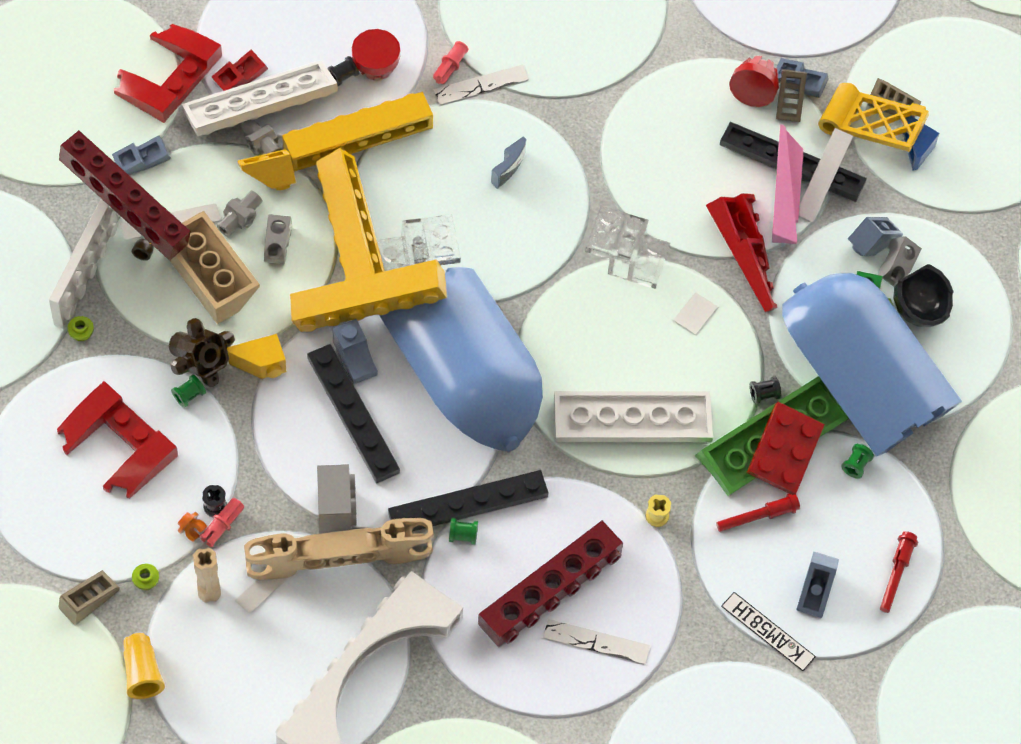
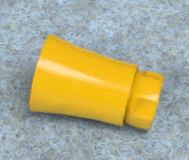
M135 633L126 637L123 640V654L126 665L127 695L133 699H145L160 694L165 689V684L159 672L150 637L144 633Z

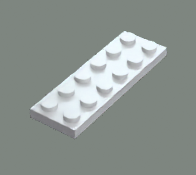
M320 60L182 104V108L197 136L209 135L222 128L234 127L238 123L247 120H255L272 112H280L294 105L305 104L309 100L327 97L331 93L337 92L338 86L333 76Z
M100 199L48 299L55 326L64 328L67 320L73 318L75 305L78 299L81 300L83 298L88 279H92L95 275L96 263L99 258L104 257L109 238H113L116 234L117 222L121 216L102 199Z
M554 391L555 442L713 441L710 391Z

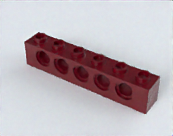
M80 130L60 145L59 161L169 261L188 245L191 231Z
M601 520L478 614V625L498 648L504 643H512L519 636V632L525 627L531 628L539 621V616L546 611L552 612L560 605V600L567 595L571 597L576 594L581 588V584L586 580H594L601 573V569L607 564H615L622 556V540ZM590 551H595L599 554V556L591 557L587 553ZM576 567L579 571L572 573L567 568ZM549 582H554L558 584L559 587L550 588L546 584ZM535 598L538 600V603L529 604L526 602V599ZM515 614L518 618L509 620L505 615Z

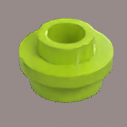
M85 316L74 317L70 320L67 327L69 335L77 341L89 339L94 331L93 322ZM81 325L85 326L83 329L76 328Z
M147 563L138 565L132 572L133 584L141 590L152 589L159 581L157 568ZM143 573L150 574L146 579L140 577Z

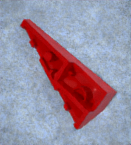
M741 193L736 197L721 196L706 204V207L764 311L774 310L778 307L770 293L774 289L773 282L767 280L766 271L770 267L764 238L756 224L760 218L758 213H754L752 205L756 201L755 195Z

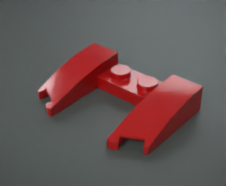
M171 24L170 28L163 32L157 33L155 31L150 34L151 40L184 58L166 81L160 86L141 76L119 69L117 78L121 79L120 86L114 88L115 95L162 123L167 121L222 57L221 44L193 30Z
M105 381L97 386L57 428L58 435L64 432L67 444L63 445L62 448L66 455L72 452L104 423L125 441L135 452L102 487L103 490L111 493L113 486L127 489L126 498L129 499L178 457L177 446L159 430L156 432L123 402L122 396Z

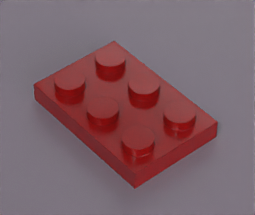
M777 402L747 473L791 495L797 494L825 424Z

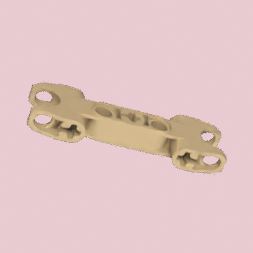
M402 518L389 520L380 528H362L314 534L300 538H294L288 533L255 538L244 545L247 576L257 580L281 579L293 576L297 570H315L370 563L377 560H384L389 564L421 560L433 553L431 541L434 536L432 522L423 518ZM422 525L427 528L428 532L426 535L413 534L412 530L414 527ZM427 544V549L423 552H416L412 548L416 545ZM254 546H262L265 552L251 555L250 549ZM252 564L267 565L263 572H255L251 569Z

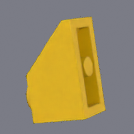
M286 149L237 161L238 166L243 172L271 189L285 190L290 188L291 184L296 183L291 156Z
M277 334L227 348L230 365L260 379L267 377L276 378L282 373L287 372L286 359Z

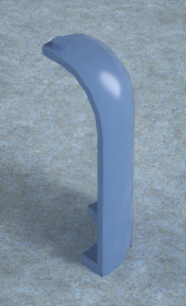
M466 267L447 268L445 272L446 299L438 300L432 304L415 305L410 309L390 311L385 315L379 316L433 402L446 419L476 442L493 449L510 452L520 445V442L526 437L538 418L543 398L541 374L535 360L475 270Z
M853 273L830 274L810 285H807L805 282L800 284L793 290L794 295L782 304V316L798 348L876 457L887 453L913 434L911 430L913 427L919 428L922 425H928L943 417L962 402L885 294L869 279Z

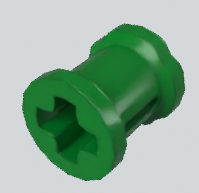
M194 374L189 376V380L178 388L174 387L171 389L172 395L183 408L187 407L188 402L198 395L203 396L206 394L205 387Z
M854 444L852 454L848 460L842 463L841 468L850 477L860 479L864 474L863 470L867 463L873 460L874 454L867 446Z
M452 518L449 542L459 540L468 541L472 545H476L478 521L467 523L459 522L456 518Z

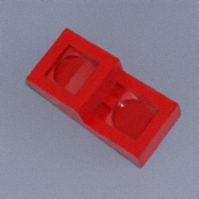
M250 49L234 64L229 61L211 77L225 91L252 82L268 70V67Z

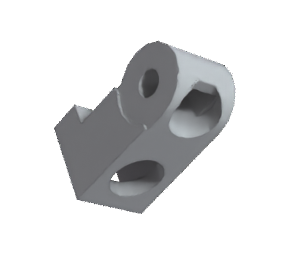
M268 214L264 262L285 264L287 247L289 246L292 231L291 216Z
M907 236L891 239L887 247L890 251L878 272V275H881L882 279L893 287L895 282L909 275L922 250L920 246Z

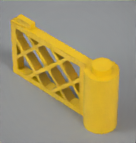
M841 83L838 85L818 121V126L829 135H832L836 128L857 138L910 152L929 116V111L926 110V106L912 103L911 106L859 92L852 83ZM863 102L873 104L874 108L863 112L860 107ZM892 109L896 110L897 114L885 118L882 112ZM878 113L881 120L868 124L866 117ZM912 115L920 117L918 121L908 124L905 120L906 117ZM862 120L865 125L857 129L850 127L851 123ZM898 120L902 121L904 126L891 130L890 123ZM882 126H885L887 130L886 133L881 135L874 134L872 131ZM905 132L910 136L907 142L897 140L895 137Z

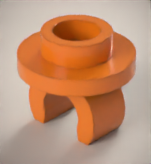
M187 512L178 521L177 524L180 527L177 531L180 534L185 531L187 538L194 542L199 538V534L194 528L201 533L207 528V525L204 521L197 519L199 516L197 512L193 514Z

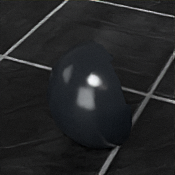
M927 264L895 282L893 300L897 311L906 321L919 327H933L944 323L950 317L954 291L950 281L943 272L931 264Z

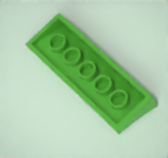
M819 376L778 401L825 424L820 437L849 419ZM775 404L695 455L715 478L727 496L756 479V477L748 474L747 470Z

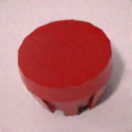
M368 29L360 33L354 39L351 47L352 59L357 69H359L362 75L366 74L370 80H375V78L381 77V80L387 78L396 68L401 57L400 43L395 35L382 29Z
M755 56L753 59L749 57L734 69L729 81L730 91L737 100L748 106H768L774 101L779 89L777 68H774V63L770 59L766 61L762 59V56Z

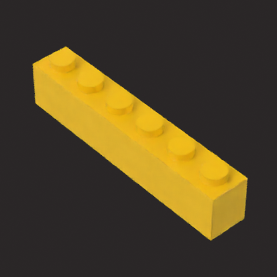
M423 91L416 94L410 93L403 98L393 101L388 100L370 108H362L348 115H339L332 120L317 122L303 129L291 130L282 135L283 150L286 149L290 153L295 172L317 165L316 162L339 148L349 154H353L433 129V113Z
M339 148L318 160L316 164L318 168L317 176L322 183L323 199L328 207V218L333 226L334 241L339 249V261L344 269L346 281L384 272L385 270L355 157Z
M437 259L291 293V321L301 332H312L316 328L337 326L342 322L354 319L359 321L368 316L385 315L390 311L398 309H410L415 305L436 303L438 300L447 298L445 271Z

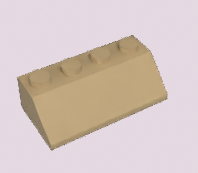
M202 211L182 222L191 231L189 242L170 262L218 325L240 312L258 290L260 284L205 211Z

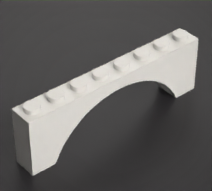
M412 571L406 578L401 577L395 584V591L389 598L387 596L384 597L377 607L378 612L373 618L368 617L364 621L359 635L356 638L351 637L344 647L345 652L340 658L335 657L330 662L326 675L322 679L318 678L315 680L310 688L311 693L305 700L302 698L296 703L292 711L293 714L288 721L284 719L278 725L275 731L276 744H342L336 724L337 708L347 681L359 665L382 647L402 639L419 636L447 638L462 620L464 607Z

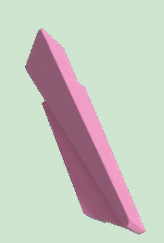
M780 124L772 243L797 244L796 223L799 221L804 149L782 124Z

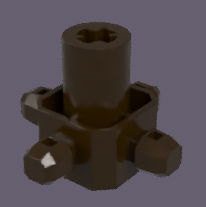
M192 318L187 321L188 333L176 332L169 341V351L172 355L178 357L171 363L170 367L176 375L189 372L200 376L206 386L214 387L219 382L218 371L225 368L229 360L227 348L234 343L235 338L233 333L229 331H223L218 334L204 328L201 320Z

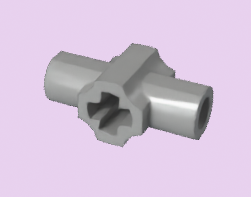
M256 120L244 121L241 128L247 135L245 138L250 150L255 155L282 150L277 145L278 137L269 124L261 127Z
M252 190L242 200L238 197L232 198L226 204L223 211L224 218L217 224L218 230L229 237L238 227L242 230L249 228L257 216L255 210L263 202L262 198Z

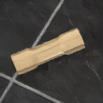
M209 547L207 549H198L193 554L198 598L205 603L209 601L216 602L221 596L216 552Z

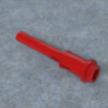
M789 493L786 494L785 498L765 503V507L718 521L716 526L718 531L721 532L765 517L773 519L790 512L795 514L796 510L800 509V503L796 494L791 495Z
M903 531L902 535L898 536L899 544L892 560L894 567L879 608L882 612H890L904 568L909 566L913 549L918 546V537L912 532Z

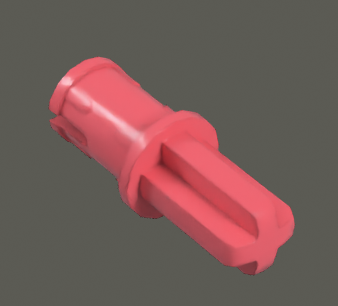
M456 41L448 55L442 57L441 65L433 74L436 83L445 84L453 71L459 69L460 61L469 50L465 43Z
M232 498L218 515L215 514L213 516L214 520L199 535V538L203 542L207 540V545L213 547L226 530L229 531L231 529L230 525L243 511L244 505L241 501Z

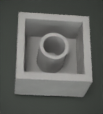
M349 464L317 465L319 534L352 530L351 526H357L355 474H350Z

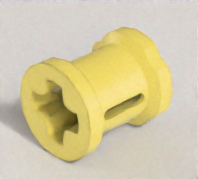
M654 495L649 499L645 517L651 526L662 527L668 522L671 510L669 498L665 495Z

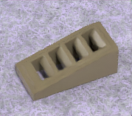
M781 70L776 112L777 120L801 121L807 77L806 72ZM786 78L800 79L799 84L787 83ZM785 88L799 89L798 94L786 93ZM784 98L798 99L797 104L785 103L783 101ZM782 108L796 109V114L784 113Z
M877 78L870 94L887 100L890 97L893 98L892 101H900L906 105H911L912 103L921 105L922 102L880 78ZM867 103V106L874 108L873 104ZM892 109L883 111L891 115L897 114L896 110Z
M101 570L59 597L58 607L76 625L120 590V587ZM100 583L106 590L102 591L96 584ZM91 589L96 596L94 597L88 590ZM82 596L87 602L84 603L80 597Z

